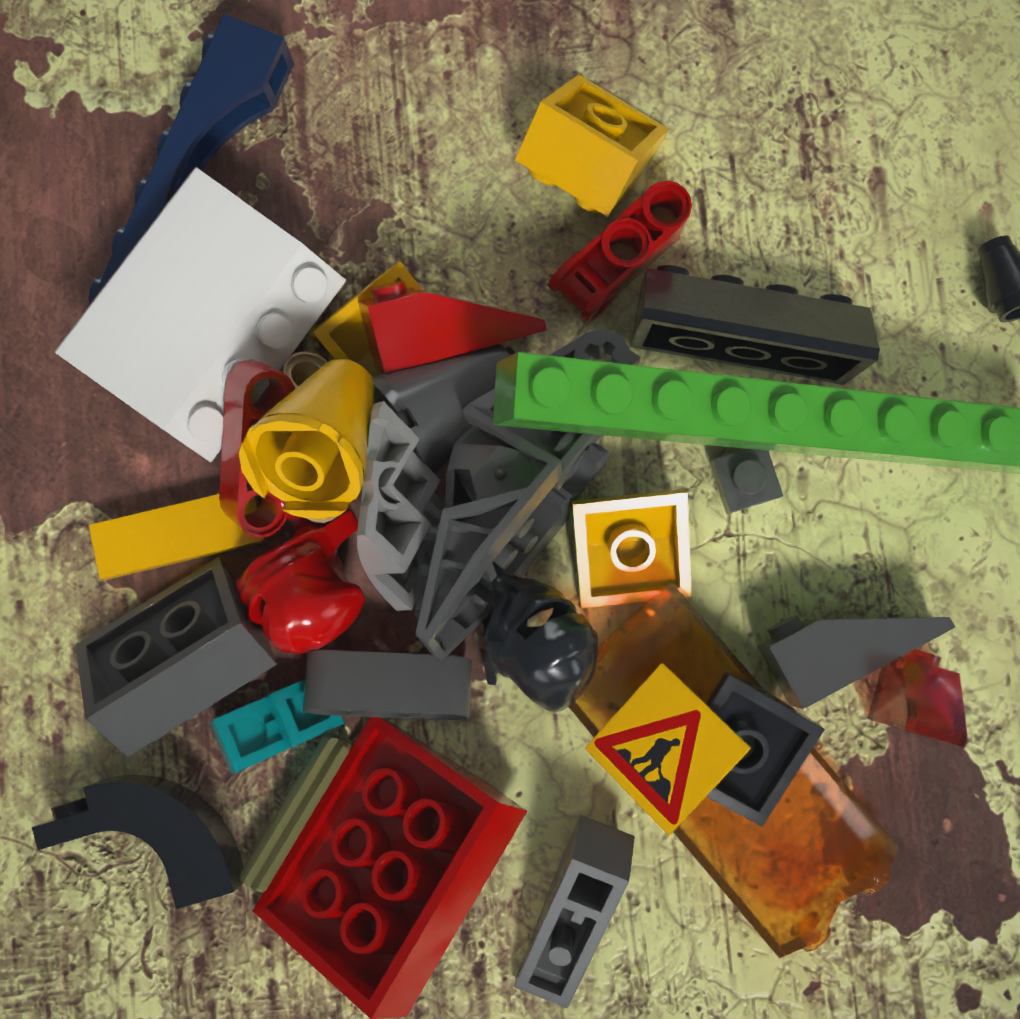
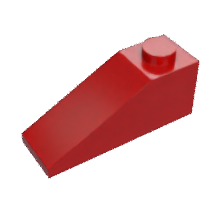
M404 281L371 288L373 298L358 301L374 366L385 375L547 331L544 319L416 288L406 289Z

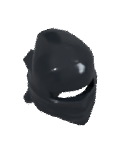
M507 574L498 575L492 582L493 612L478 625L483 636V665L487 684L496 685L497 673H500L503 677L510 678L532 702L553 713L563 711L582 695L591 682L599 655L597 633L584 615L578 612L575 605L566 599L560 591L550 585L532 578ZM553 608L552 614L542 626H528V619L541 611Z

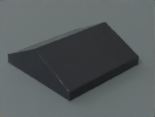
M726 671L707 700L706 705L735 731L751 749L706 797L763 827L825 729L765 689Z

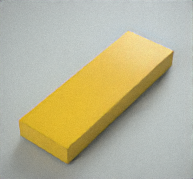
M219 494L88 525L98 575L101 580H109L268 542L267 537L250 536L227 517L220 507ZM255 495L247 502L244 515L258 509L260 506L258 495Z

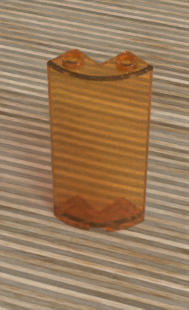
M671 582L620 623L619 627L602 642L598 643V661L591 682L582 695L569 708L591 735L595 737L661 663H664L705 704L726 671L756 686L763 687ZM814 747L763 827L705 797L674 831V834L779 958L803 949L805 952H811L820 947L831 934L832 930L829 925L841 901L861 892L866 896L872 895L888 883L892 875L889 870L899 848Z

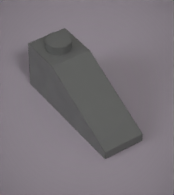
M794 615L770 627L767 632L771 638L757 645L788 704L805 709L955 628V625L950 617L818 619L801 622L798 615Z
M580 815L560 860L514 984L515 988L565 1008L569 1007L629 883L635 836Z

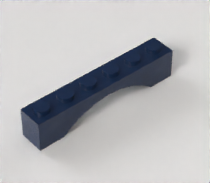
M223 14L216 31H211L207 35L202 48L201 64L194 79H189L181 91L180 109L172 127L166 128L160 136L157 146L158 157L149 176L142 178L137 186L134 197L135 207L127 224L121 226L114 236L112 242L113 255L104 274L99 275L90 288L89 305L192 170L197 167L203 171L206 164L227 140L249 123L274 110L294 66L284 37Z

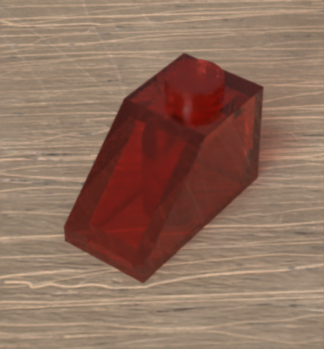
M914 649L905 654V656H901L881 667L867 719L923 737L965 747L968 735L960 673L940 668L942 657Z

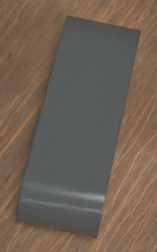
M343 650L310 651L307 653L302 711L332 716L428 720L469 719L473 661L466 657L451 655L440 661L432 654Z

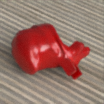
M346 510L334 520L325 523L313 522L307 518L293 516L288 513L287 519L296 529L294 537L256 558L242 576H239L234 581L237 585L238 597L247 612L248 619L253 623L262 625L266 638L271 641L275 648L285 653L294 654L318 650L340 636L358 617L366 602L365 595L357 584L348 581L343 573V563L338 557L339 545L358 530V521L351 510Z

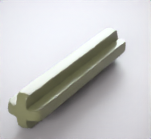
M327 733L322 737L241 871L240 880L246 886L261 893L267 890L348 755L351 745L346 740L333 733Z

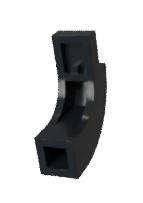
M125 775L103 779L83 787L84 798L52 807L53 819L32 827L37 850L104 831L125 832L140 838L152 847L161 859L167 873L176 909L233 893L243 884L240 880V873L244 868L237 843L222 817L201 796L176 782L148 775Z

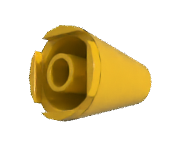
M334 359L327 362L249 428L239 450L241 470L253 490L262 498H265L269 492L285 502L282 508L283 511L293 516L316 520L339 516L347 510L350 503L357 499L364 485L370 420L375 395L373 378L364 367L347 359Z

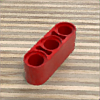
M253 359L241 361L235 365L228 373L225 383L219 500L220 507L225 515L238 527L252 537L263 538L271 536L280 530L286 522L288 513L282 510L285 502L268 492L265 498H262L257 510L244 515L247 502L259 494L253 490L242 473L239 450L249 428L295 389V386L291 379L283 372L262 361ZM268 378L269 390L267 395L261 401L252 403V388L261 379Z

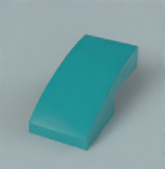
M304 679L213 719L209 723L232 775L344 724L342 716L319 715L302 711Z

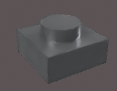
M746 449L713 459L710 462L726 515L783 497L769 451Z

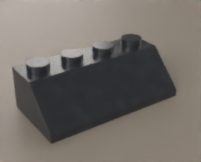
M661 265L656 270L647 268L640 287L630 347L841 385H845L877 362L880 351L871 308L853 305V300L847 296L826 294L819 298L798 295L799 291L794 287L778 284L768 285L765 289L745 286L742 279L730 275H715L711 279L689 276L688 270L673 265Z

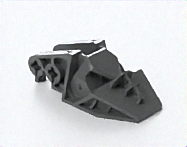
M594 330L585 333L549 355L590 360V357L593 356L600 360L608 354L611 356L612 363L638 365L640 362V356L630 350L625 339L609 330ZM495 388L472 401L462 410L466 424L469 427L453 445L446 474L445 509H442L439 525L429 528L419 546L415 616L419 620L415 635L428 651L440 661L447 657L493 612V580L501 574L522 577L568 521V509L572 506L571 501L577 500L605 465V461L609 457V451L596 443L602 435L493 425ZM428 553H433L432 559H426Z

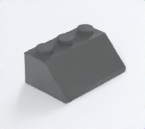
M220 557L210 561L75 645L85 719L127 757L150 743L159 740L169 731L198 713L209 709L214 703L246 683L257 679L262 673L277 665L269 640L263 632L262 625L253 623L248 619L247 612L237 594L235 579Z

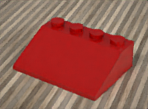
M370 717L267 890L263 892L252 911L370 1019L407 1017L522 822L527 810L485 780L385 718Z

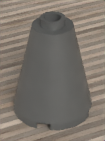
M500 344L386 375H376L373 377L375 387L374 403L384 401L415 433L419 441L413 452L433 473H436L450 459L454 443L469 427L466 424L462 410L469 403L495 388L497 362L516 352L510 347L503 348Z

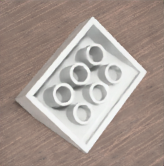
M195 167L54 352L209 462H212L222 449L224 395L228 373L241 361L251 359L262 361L280 370L346 282V279L296 238ZM268 378L261 379L252 388V403H256L268 387Z

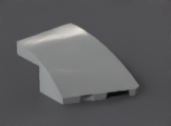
M382 401L374 403L371 412L366 471L357 531V550L365 573L383 598L396 611L412 610L416 603L419 546L429 528L439 525L442 509H445V502L434 492L441 480L413 452L419 438ZM428 553L426 559H432L433 553Z

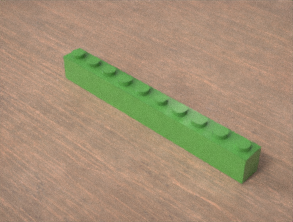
M517 352L497 362L493 425L1020 474V408Z

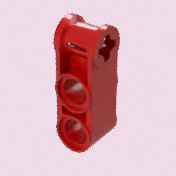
M668 180L657 182L650 186L647 191L610 223L584 249L566 260L550 278L547 286L553 292L560 290L581 312L580 320L585 325L590 324L614 302L618 295L681 236L692 209L691 197L687 190L677 182ZM656 207L668 208L673 212L676 220L669 223L659 222L653 217L650 210ZM616 243H627L635 249L637 257L631 260L619 259L613 255L610 247Z

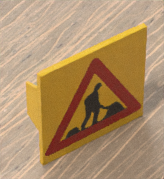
M661 663L584 749L670 836L748 753L751 747L664 663Z

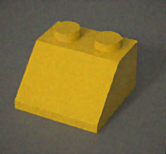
M578 74L540 102L515 161L528 168L531 176L539 182L547 185H556L574 196L576 203L583 209L593 213H602L609 217L626 199L664 140L669 128Z

